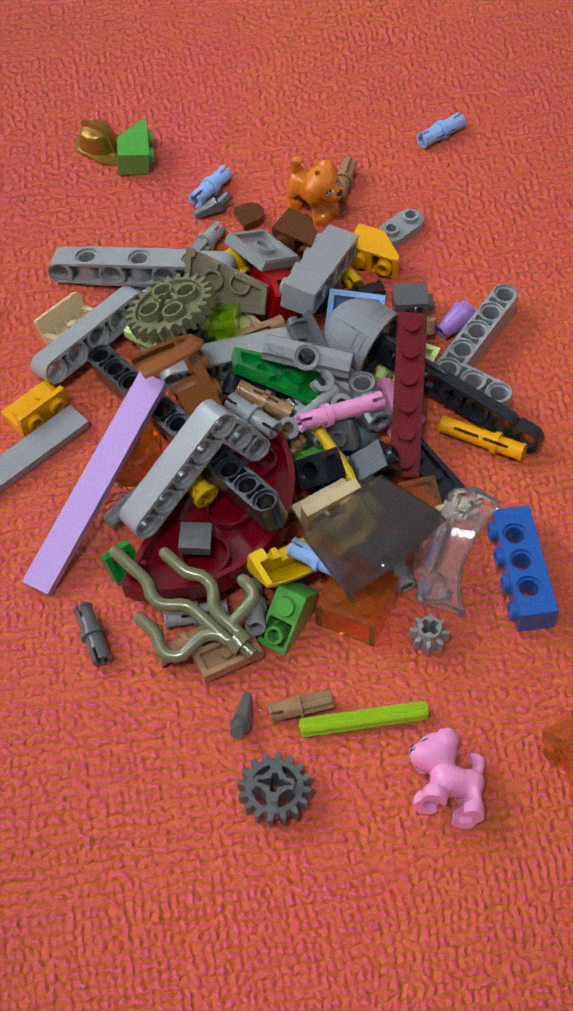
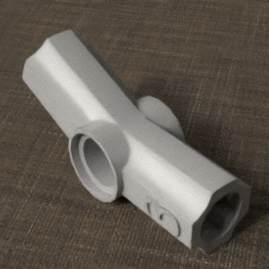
M350 368L348 379L333 375L334 384L339 388L340 392L347 394L351 399L378 391L375 387L374 376L368 372H357L355 369ZM386 404L383 410H376L361 415L368 429L375 430V432L385 429L392 422V414Z

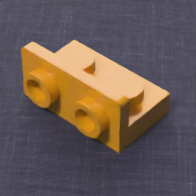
M43 380L2 410V419L25 438L69 406L65 388L61 385L55 388L48 381Z

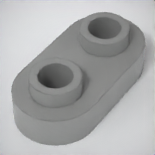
M404 209L383 223L378 229L384 230L393 247L398 248L422 231L424 216L416 209Z

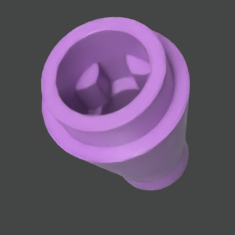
M465 300L460 303L456 302L442 321L435 326V330L442 339L446 340L451 335L461 331L476 311Z

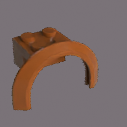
M185 334L159 343L130 357L134 368H139L144 379L184 360L191 376L170 387L180 408L189 416L205 400L212 399L222 405L219 396L223 395L221 387L216 378L214 379L212 375H208L207 369L211 368L204 352L200 351V348L204 345L203 339L193 334Z

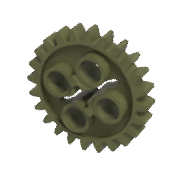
M188 272L184 277H181L180 273H177L174 279H170L167 276L165 282L161 283L157 280L155 287L147 286L146 293H138L139 300L131 301L133 307L127 309L129 315L126 316V320L136 339L141 338L143 343L150 339L152 344L157 342L158 339L164 342L168 337L175 338L180 333L182 335L187 334V330L190 328L198 329L196 324L198 322H206L204 316L212 314L211 308L216 306L214 300L217 297L211 282L205 276L200 277L199 273L191 276L190 272Z

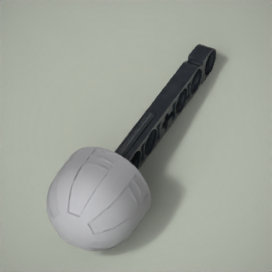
M353 298L338 305L329 315L324 328V336L330 348L354 353L351 368L357 372L363 371L371 374L379 363L395 373L397 342L395 336L397 334L398 313L380 302L369 298ZM425 357V372L432 374L436 381L435 383L430 382L424 374L425 392L485 429L494 433L496 431L503 432L505 437L528 444L526 453L535 452L544 442V432L539 426L524 417L521 419L510 408ZM473 403L481 404L485 409V413L479 412ZM498 418L506 419L510 424V428L502 426ZM523 433L533 436L536 443L528 442L524 438Z

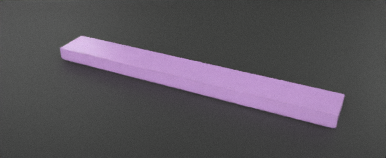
M141 372L138 373L24 576L22 583L49 597L52 596L168 387L165 381L153 376L144 379Z

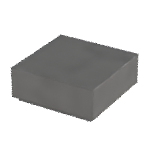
M181 522L178 553L210 555L212 523Z

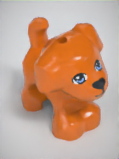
M292 156L290 162L291 174L288 179L287 208L290 207L299 211L301 210V205L306 201L311 206L313 223L317 226L328 225L331 219L339 214L338 201L342 199L344 194L343 186L337 176L338 170L331 160L323 159L311 170H308L301 166V163H303L302 157Z

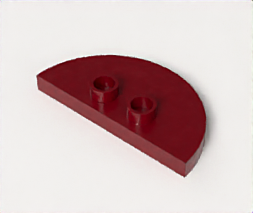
M223 393L219 397L223 406L226 400L237 405L236 402L228 398L229 395ZM269 426V428L278 433L274 439H269L263 434L270 441V449L267 455L259 461H251L223 443V445L276 490L287 512L288 518L286 523L281 528L273 531L262 528L219 488L216 498L203 508H197L193 502V497L186 492L153 536L144 539L134 558V561L152 577L157 593L165 599L183 598L189 600L207 597L206 588L202 583L183 578L159 557L161 548H169L188 566L203 569L210 573L217 581L219 591L221 592L236 585L237 577L240 574L251 575L247 569V558L250 553L262 548L268 554L269 549L274 547L277 549L280 546L294 518L292 506L297 503L298 489L292 454L286 439L279 430ZM202 473V476L210 485H215ZM181 522L212 523L210 555L178 553ZM127 572L121 582L125 597L148 602L141 584Z

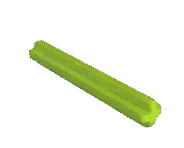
M422 700L304 717L299 719V730L302 737H311L422 721L429 718V708L427 702Z

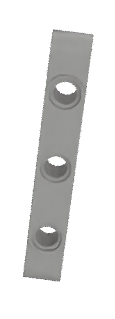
M63 246L56 249L48 267V275L52 280L59 283L134 287L152 286L157 280L161 283L165 282L167 276L170 279H174L177 273L184 277L186 249ZM197 250L233 268L236 266L235 257L228 252Z

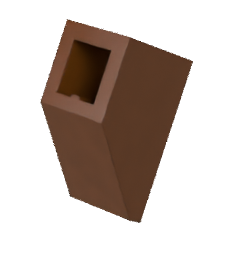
M290 207L272 226V235L295 252L301 260L306 248L312 247L317 236L312 217Z

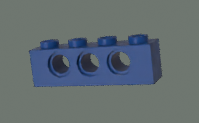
M530 505L493 510L491 522L487 523V534L489 541H494L496 548L493 550L494 562L496 567H501L503 575H500V584L503 594L508 593L510 602H507V612L510 621L515 620L517 632L555 627L559 610ZM523 593H529L533 596H525Z

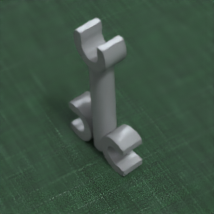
M326 370L321 374L326 381L325 386H321L316 379L310 383L311 389L316 393H320V395L298 413L318 409L321 404L328 403L332 405L336 404L337 400L343 402L351 398L345 393H340L339 388L334 384L332 373ZM295 415L279 420L282 425L287 424L291 428L290 434L285 437L286 441L298 435L299 430L297 427L302 424H296Z

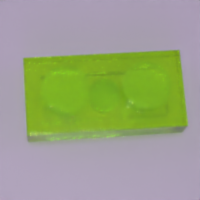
M239 302L211 309L212 314L209 315L206 326L209 338L217 336L219 339H223L237 332L242 313Z

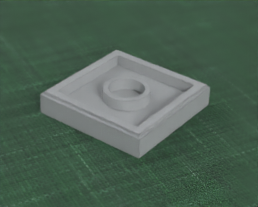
M265 229L229 233L224 241L261 272L293 267L300 260V257Z

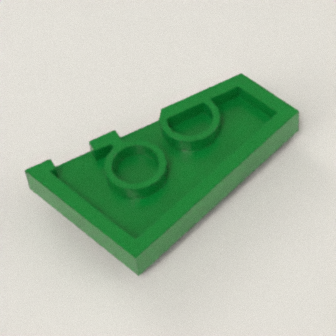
M234 347L231 355L233 373L308 404L320 395V393L314 392L310 387V383L315 379L321 385L318 372L302 370L295 366L261 359L262 353Z

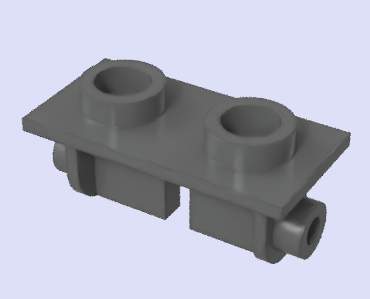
M307 310L300 319L292 316L286 321L288 324L286 328L294 340L312 342L316 345L330 348L310 310ZM309 348L302 349L301 353L306 360V364L313 363L315 360L313 350Z

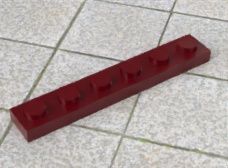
M398 312L391 445L398 450L401 456L399 463L403 473L392 480L419 481L428 313Z

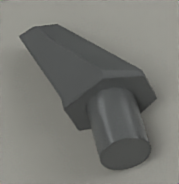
M226 190L218 198L213 197L192 212V214L196 218L201 219L226 211L225 205L233 199V196Z
M244 692L230 722V734L235 739L242 738L251 728L252 696L250 692Z

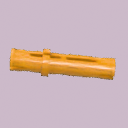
M448 415L442 417L438 427V432L445 433L465 442L486 448L493 455L499 453L517 459L520 462L523 460L528 447L526 443L505 437L503 432L496 431L494 433L448 417ZM458 428L479 435V437L477 438L475 436L458 431ZM488 438V439H491V440H493V441H496V442L505 444V445L508 446V448H505V447H502V446H500V445L491 443V442L487 441L486 439Z

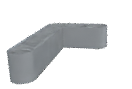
M499 284L490 292L436 364L510 408L512 399L511 387L505 382L475 368L515 314L518 297L516 288L510 284ZM473 403L479 412L485 413V409L481 404Z
M212 399L203 401L122 506L119 514L120 520L140 539H147L153 536L223 443L255 462L267 455L270 449V441L250 423Z

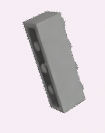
M328 224L322 233L317 234L312 247L306 248L302 260L294 264L288 278L284 277L279 286V293L282 294L280 306L300 314L310 310L312 315H314L329 294V289L335 286L354 260L359 235Z

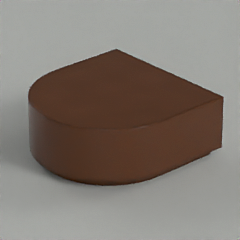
M249 202L233 208L234 215L244 231L256 228L264 222V209L258 203Z

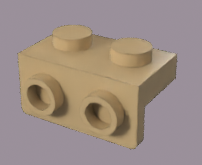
M74 291L34 320V324L43 342L48 345L94 308L85 305L79 292Z
M341 478L293 504L292 510L306 532H309L316 527L325 525L330 517L344 513L343 506L345 503L357 497L360 500L361 486L355 478L349 481Z

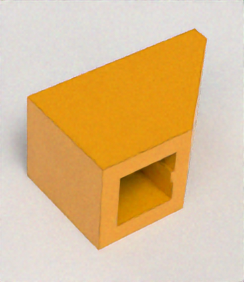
M359 223L354 231L355 234L359 235L352 266L397 280L400 257L385 231Z

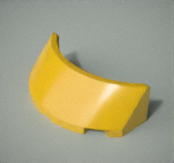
M357 497L345 503L343 506L345 513L338 517L335 515L330 517L327 525L299 540L318 549L320 547L328 549L329 554L340 558L377 530V526ZM289 545L279 550L276 547L271 548L268 554H266L264 549L260 548L250 553L247 558V569L267 588L293 582L314 572L310 569L309 565L286 555Z

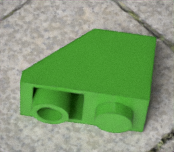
M141 119L117 137L118 175L149 174V164H154V148H149V146H153L152 130H147L146 119Z
M297 580L278 586L265 618V632L259 635L258 643L282 655H286L309 621L320 592Z

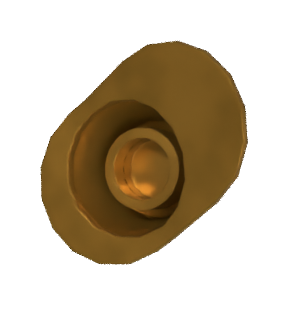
M83 119L79 136L75 140V148L80 153L99 163L117 165V137L119 135L114 133L110 124L105 120L96 119L90 121Z

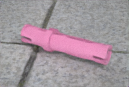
M376 391L375 393L332 405L328 403L321 404L318 409L297 413L295 415L296 424H302L297 428L301 433L320 426L328 428L341 420L376 410H383L385 408V399L378 401V398L383 397L381 391Z

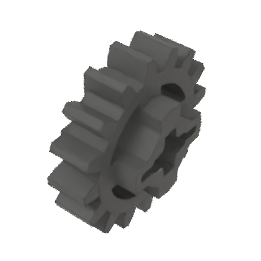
M277 752L275 759H270L268 754L264 753L263 762L259 763L255 759L251 760L252 770L243 768L242 778L244 780L238 781V791H241L238 794L240 804H245L244 810L246 815L255 812L256 823L259 824L263 818L268 819L269 827H273L275 820H280L281 824L286 826L288 816H291L296 821L299 819L298 808L301 810L308 809V801L306 799L312 796V788L308 787L311 785L310 775H303L305 773L303 763L294 766L293 756L284 761L282 760L281 752ZM273 787H278L277 792H272ZM257 800H262L266 806L260 804Z

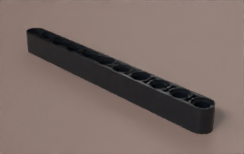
M98 345L89 352L88 361L99 380L123 401L139 371L110 346ZM163 394L147 424L170 444L190 416ZM222 444L202 473L262 528L271 531L281 528L286 523L288 516L276 490Z

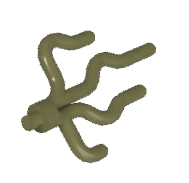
M113 546L110 548L109 555L141 584L145 598L151 606L160 611H184L205 628L194 634L183 647L172 650L166 645L163 633L156 623L143 612L135 613L133 617L134 622L149 635L153 649L160 658L173 663L185 661L203 643L210 640L218 641L235 656L241 652L250 660L258 650L249 643L252 636L239 625L259 601L260 593L258 586L249 576L240 574L237 577L238 585L246 591L247 596L229 616L221 608L218 583L210 573L203 569L188 566L169 548L164 547L160 549L159 557L176 573L187 580L197 581L204 585L207 591V605L210 616L199 605L189 599H165L157 593L154 580L148 572L120 547Z

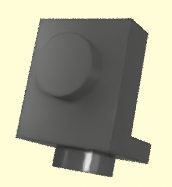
M355 417L335 422L333 426L326 428L327 433L340 451L356 450L360 447L358 439L361 436Z

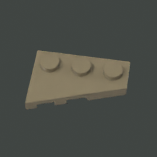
M191 247L186 249L185 274L190 272L191 276L199 273L200 277L205 276L211 282L217 297L214 300L216 306L213 308L260 315L267 313L268 284Z

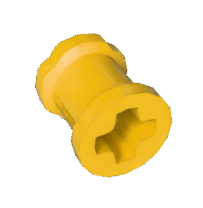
M201 472L187 492L193 497L195 506L203 508L216 498L218 488L215 485H210Z

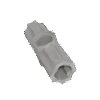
M266 334L261 359L295 366L302 370H312L321 373L328 370L334 376L348 379L354 353L316 345L312 342H302ZM309 348L315 353L313 363L306 364L301 361L300 352L302 349Z

